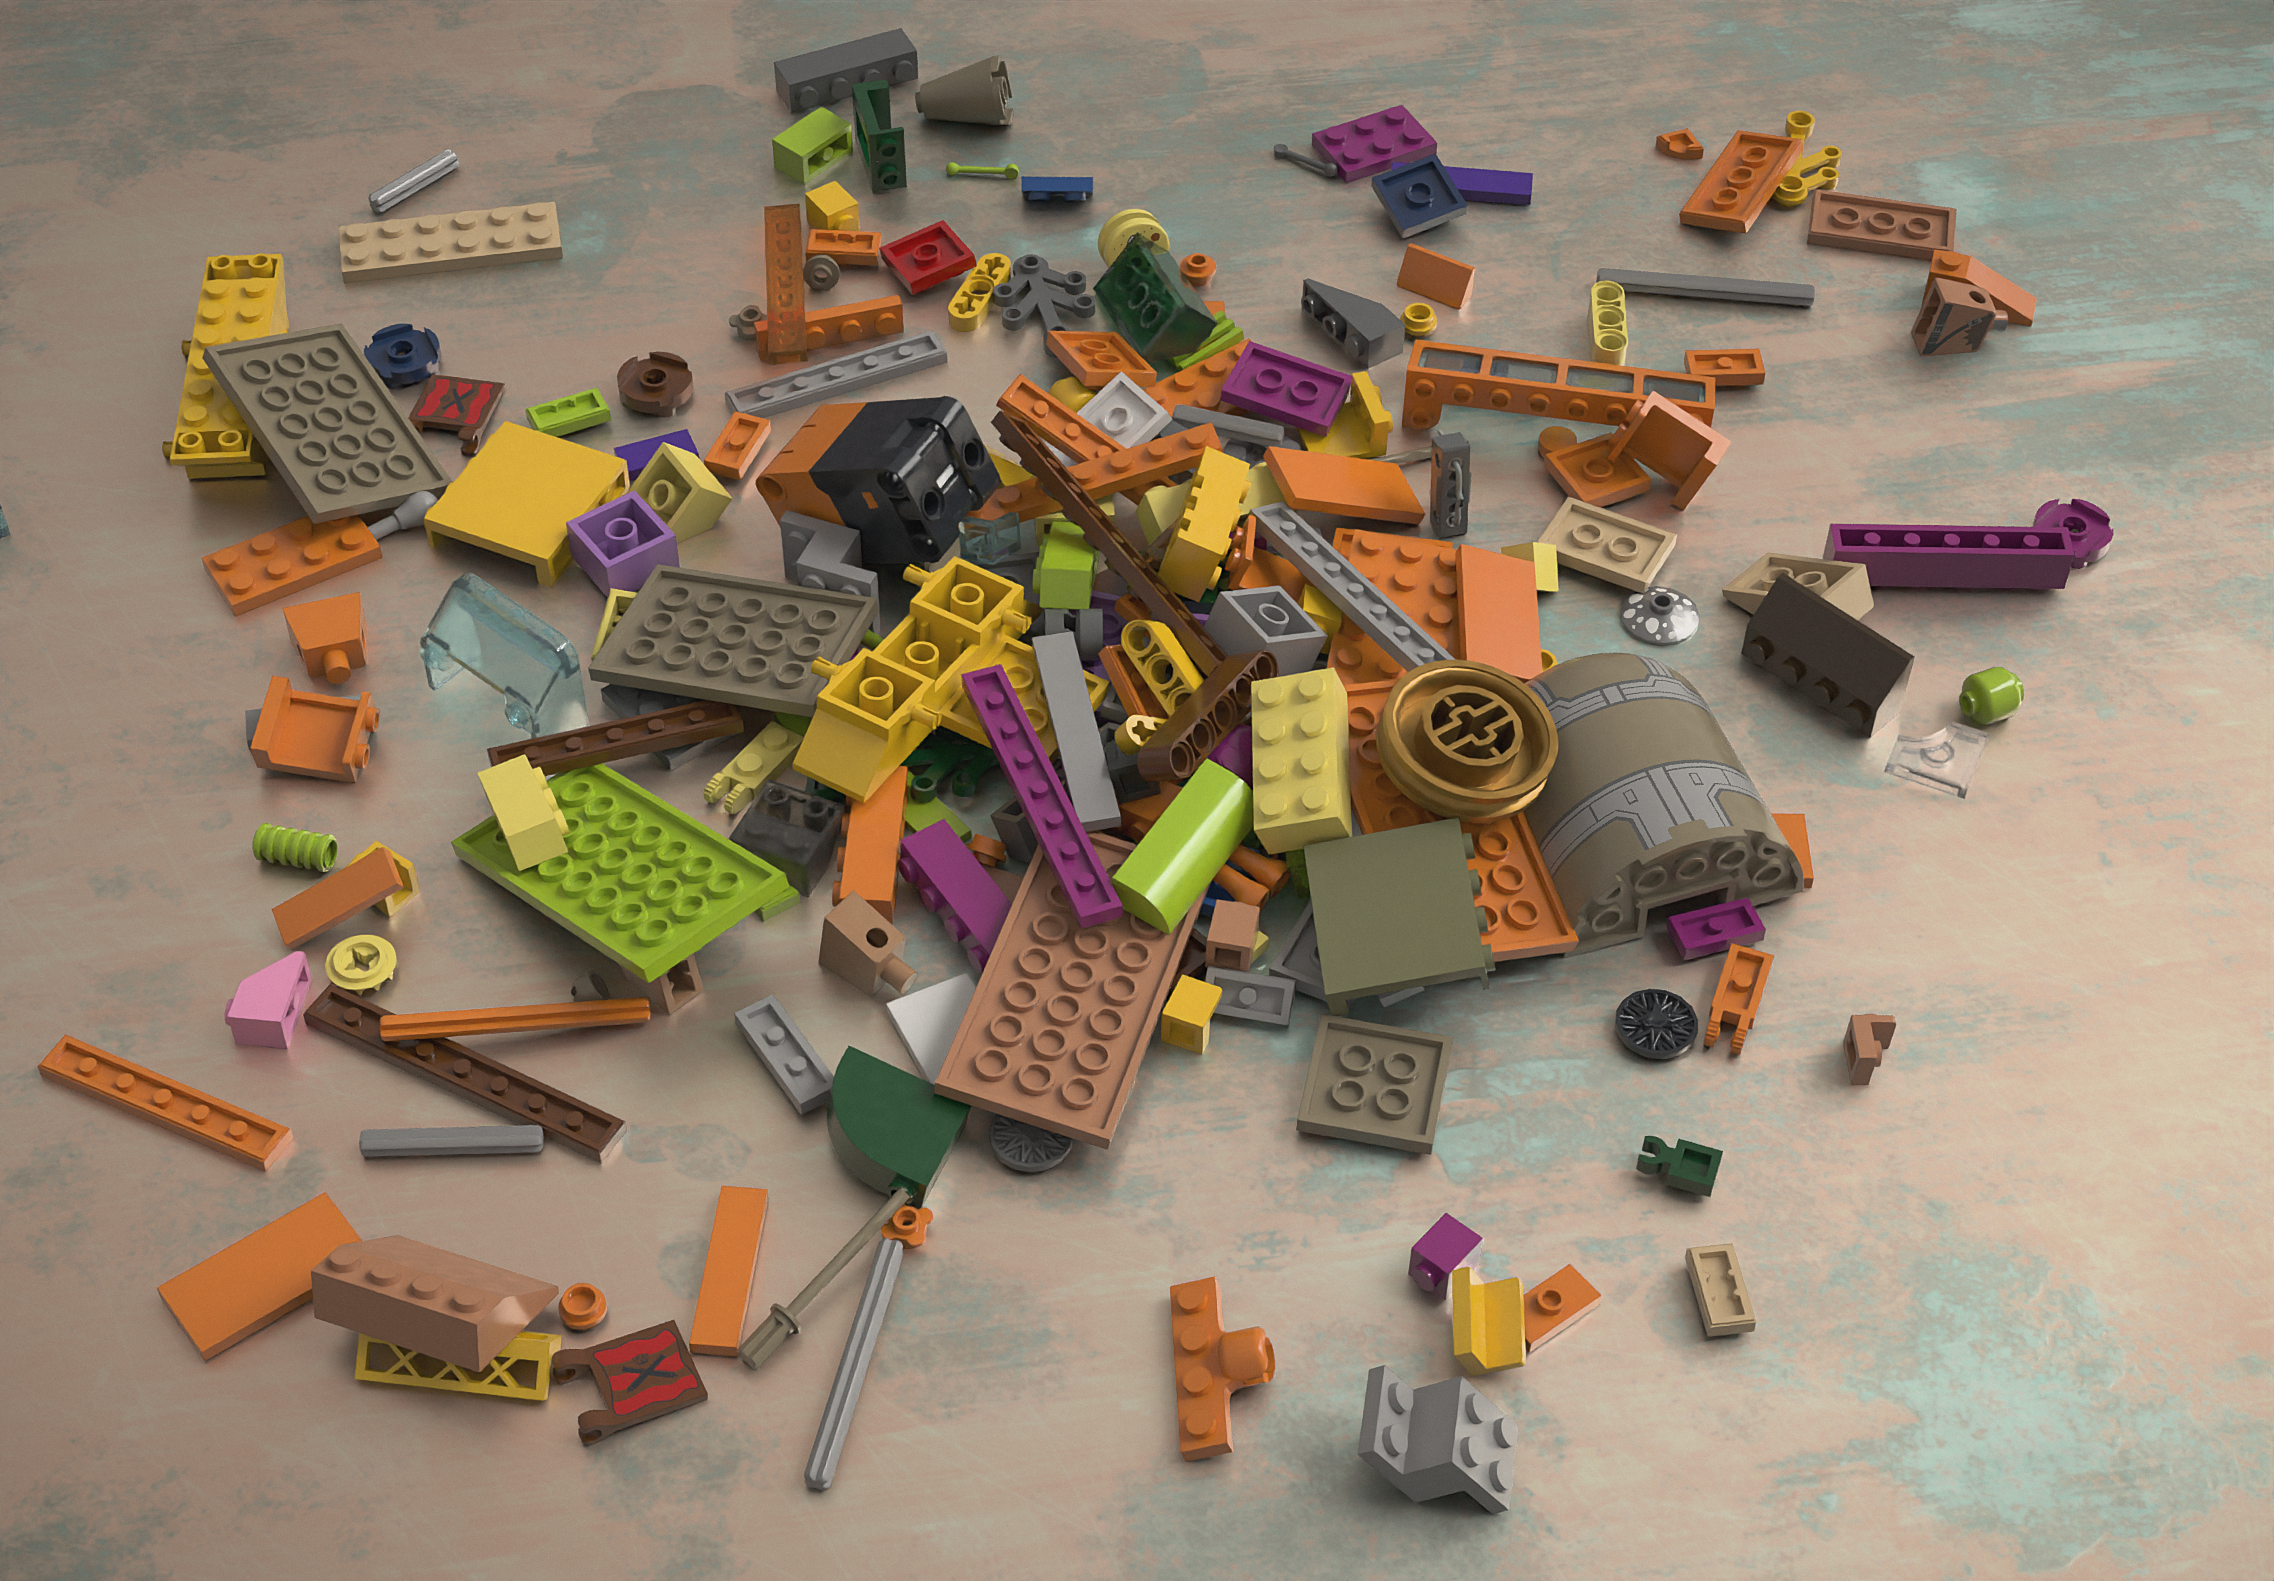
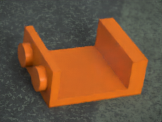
M1249 514L1242 528L1236 526L1230 536L1232 541L1229 549L1232 551L1225 566V570L1230 571L1228 588L1243 590L1281 586L1298 603L1305 584L1317 587L1288 560L1254 546L1256 517Z

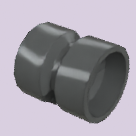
M1045 609V635L1073 631L1080 661H1101L1098 653L1103 649L1102 609H1079L1076 615H1071L1068 609Z

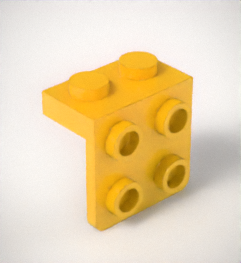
M1367 371L1352 373L1350 402L1344 403L1327 437L1298 427L1296 429L1306 451L1366 459L1386 455L1388 433L1393 431V421L1390 411L1384 410L1382 406L1379 387L1377 385L1373 386Z

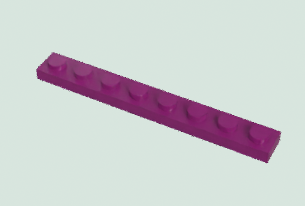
M999 664L961 674L962 688L1080 928L1122 917L1123 905L1002 665Z

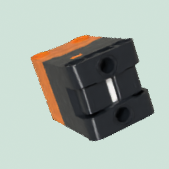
M942 396L820 405L758 476L755 485L779 526L782 516L788 510L859 530L862 564H910L913 562H939L959 537L958 524L969 511H977L984 506L1000 486L1001 478L965 407L953 397Z

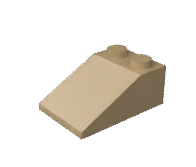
M1769 552L1722 589L1723 597L1754 615L1778 576L1784 573L1858 621L1874 607L1865 564Z

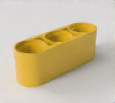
M1133 620L1123 628L1121 634L1123 649L1169 717H1171L1205 680L1171 630L1164 623L1149 620ZM1148 630L1151 636V641L1149 646L1145 648L1143 644V636L1144 633ZM1169 663L1173 667V676L1170 681L1165 676V670Z

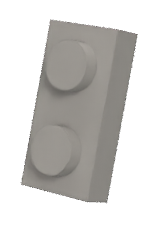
M1211 965L1207 967L1205 982L1222 988V997L1214 1013L1287 1026L1290 1024L1296 980Z

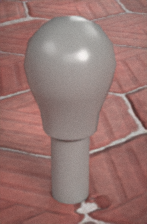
M428 491L416 492L399 508L392 512L393 515L367 528L374 538L378 540L398 529L405 530L411 527L424 526V517L427 510L434 506L438 499Z

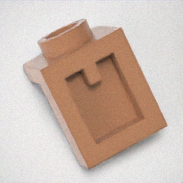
M1876 1014L1851 1015L1843 1040L1851 1085H1869L1874 1067H1880L1882 1049H1888L1896 1028L1895 1016Z

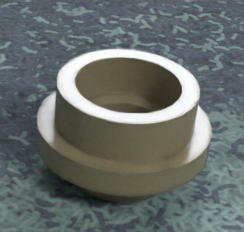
M816 255L805 263L803 277L811 288L825 291L837 284L840 270L837 263L831 257ZM823 271L827 274V277H818L815 275V272Z

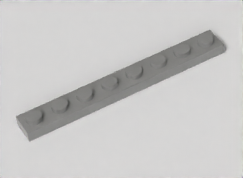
M1283 501L1250 509L1249 514L1256 517L1255 530L1407 672L1434 661L1456 660Z

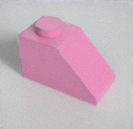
M296 951L240 981L234 999H229L225 1008V1023L231 1027L236 1044L280 1049L289 1048L312 982L305 952Z

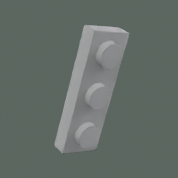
M774 994L734 1013L735 1024L801 1115L828 1102L834 1076Z

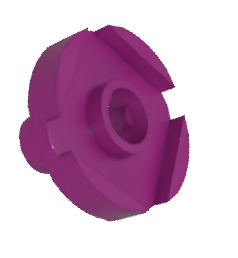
M2059 499L2046 502L2038 509L2032 527H2068L2075 555L2071 568H2084L2088 562L2098 560L2109 550L2114 533L2113 529L2111 530L2109 527L2110 518L2098 506L2081 499H2072L2071 504H2058ZM2076 529L2079 531V533H2073L2070 531Z

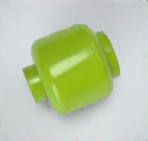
M1992 667L1971 674L1964 680L1962 693L1959 695V704L1964 714L1970 716L1975 722L1981 725H1989L2013 717L2019 711L2021 702L2024 699L2023 685L2016 674L2010 673V671L2003 667Z

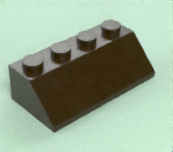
M1784 573L1778 576L1747 624L1741 654L1749 658L1753 663L1760 665L1781 679L1785 684L1792 686L1813 700L1817 705L1824 707L1869 738L1874 736L1900 713L1915 658L1912 654Z

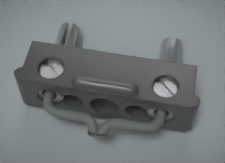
M1434 430L1430 437L1432 440L1431 489L1429 490L1430 522L1436 530L1438 538L1467 533L1468 504L1471 501L1470 444L1460 432L1444 435L1442 430Z

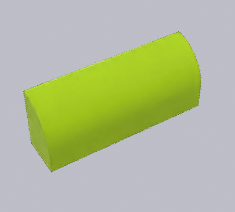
M1206 758L1112 877V885L1124 910L1164 933L1171 934L1254 826L1253 791L1242 779Z

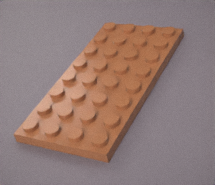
M1088 831L1086 834L1112 884V877L1138 845L1095 831ZM1038 844L936 1079L934 1093L1108 1150L1211 882L1170 935L1123 908L1122 917L1081 929Z

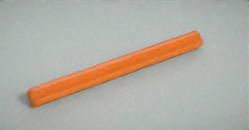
M638 997L386 1015L381 1017L379 1022L380 1037L383 1041L387 1042L646 1023L650 1020V1003L648 998Z

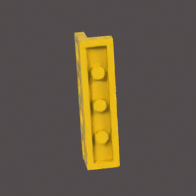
M521 1331L497 1355L510 1359L502 1364L495 1357L490 1362L495 1371L484 1381L471 1380L461 1366L446 1362L448 1366L436 1376L425 1375L412 1359L419 1352L412 1350L410 1353H407L401 1346L359 1333L355 1379L545 1401L548 1398L552 1356L555 1352L560 1351L562 1335ZM372 1342L388 1344L400 1361L389 1370L369 1368ZM518 1359L538 1361L536 1387L518 1385L506 1369ZM405 1365L410 1373L398 1372L397 1370ZM452 1370L458 1378L444 1376ZM497 1376H500L501 1379L505 1382V1384L494 1383L491 1381H493Z

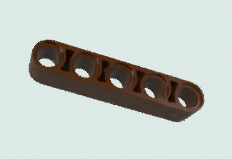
M1258 650L1228 656L1141 747L1138 752L1137 767L1143 779L1148 782H1159L1189 777L1252 709L1251 682L1278 677L1279 667L1274 654L1269 650Z

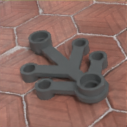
M1028 254L1014 262V277L1008 283H1001L994 287L993 301L999 307H1007L1002 311V325L1005 329L1011 331L1021 329L1024 326V320L1038 307L1047 330L1043 335L1044 351L1047 355L1057 358L1046 345L1048 331L1070 330L1066 325L1060 323L1054 305L1074 312L1079 318H1090L1095 314V298L1088 294H1082L1086 290V276L1082 272L1071 271L1065 275L1049 269L1048 262L1042 257ZM1044 282L1064 288L1068 294L1078 296L1074 298L1048 288ZM1024 287L1031 289L1017 306H1012L1015 303V296Z

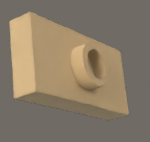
M1733 1243L1687 1248L1685 1260L1707 1336L1754 1332L1757 1322Z

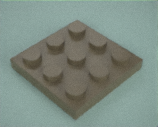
M1321 1014L1297 1118L1296 1131L1431 1155L1453 1037Z

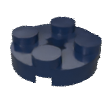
M405 323L385 327L372 336L373 342L369 347L365 345L364 356L388 389H396L403 384L430 378L432 374L437 375L439 373V363L441 360L439 340L434 332L423 327L424 332L413 330L412 324ZM404 352L406 355H398V353Z

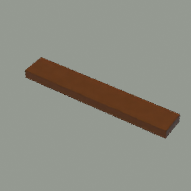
M705 700L487 749L491 767L525 754L532 769L540 766L544 776L736 734L744 732L737 705Z

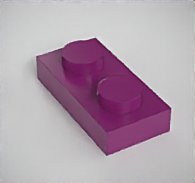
M1749 898L1671 916L1668 918L1666 927L1683 960L1730 949L1731 943L1743 946L1763 941L1766 928Z

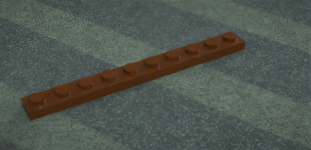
M999 411L991 421V424L1001 434L999 437L1000 442L1021 457L1020 465L1027 472L1038 477L1042 482L1041 490L1062 505L1063 509L1061 512L1064 517L1085 532L1083 539L1091 547L1103 553L1106 557L1105 565L1112 572L1126 580L1128 583L1126 589L1133 597L1144 602L1149 607L1150 611L1148 614L1153 621L1164 623L1171 630L1186 654L1190 655L1196 662L1194 665L1201 676L1207 679L1228 657L1225 651L1030 425L1020 417Z

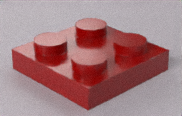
M944 220L879 248L882 260L912 295L928 290L940 282L957 277L965 271L977 267L973 252Z

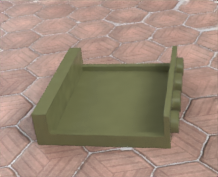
M1459 817L1304 846L1324 991L1331 1016L1349 1014L1347 1004L1349 999L1480 976L1483 990L1490 989L1487 972L1495 970L1491 944L1482 945L1480 936L1482 933L1489 932L1484 906L1475 908L1474 896L1482 895L1477 869L1469 870L1467 860L1475 858L1471 833L1462 834Z

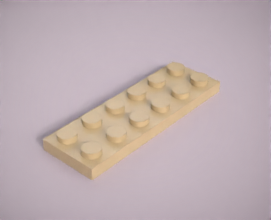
M536 202L529 205L501 206L494 209L466 210L459 213L425 215L423 217L389 219L380 222L354 223L339 226L341 269L344 283L563 258L556 202Z

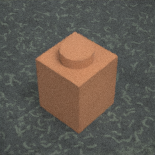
M1217 899L1206 942L1205 967L1211 965L1249 972L1258 936L1260 907L1247 905L1242 902H1229Z

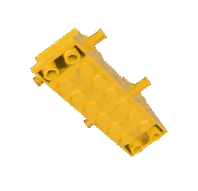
M259 253L255 255L207 257L192 340H182L181 343L183 356L189 355L174 439L173 441H163L162 444L164 457H170L172 466L185 467L188 479L266 475L269 456L202 357L205 347L288 333L289 320L286 312L282 254Z
M956 556L943 568L931 573L913 564H909V567L907 566L903 579L922 587L919 593L910 601V614L873 651L863 648L853 660L839 666L822 659L820 656L817 657V660L813 661L811 673L830 681L817 695V709L794 759L793 770L865 803L928 734L936 729V726H939L942 720V713L938 711L962 684L961 674L972 672L1003 635L1017 640L1028 631L1031 624L1042 614L1043 608L1040 605L1023 598V586Z

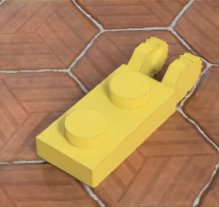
M771 721L721 773L717 772L712 777V780H709V783L704 788V799L714 804L733 788V791H730L729 795H727L723 808L733 815L737 814L752 799L756 800L794 762L804 737Z

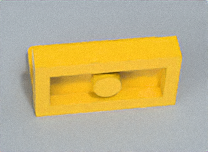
M1470 1266L1452 1270L1453 1343L1456 1359L1471 1376L1523 1367L1526 1364L1523 1283L1519 1278L1514 1277L1484 1284Z

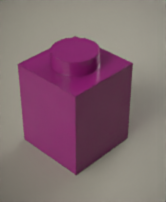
M1445 1213L1411 1248L1408 1274L1422 1289L1433 1291L1446 1300L1452 1294V1270L1470 1266L1474 1271L1480 1265L1484 1238L1448 1213Z

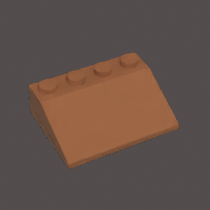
M399 1235L339 1245L311 1270L314 1318L476 1372H481L559 1294V1286Z

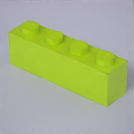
M1053 521L1050 534H1043V542L1040 545L1036 569L1033 572V593L1040 594V607L1089 609L1099 563V551L1091 547L1083 539L1085 532L1071 522Z

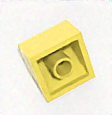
M665 442L660 445L626 493L628 494L635 490L676 535L677 544L710 530L733 499L694 453Z

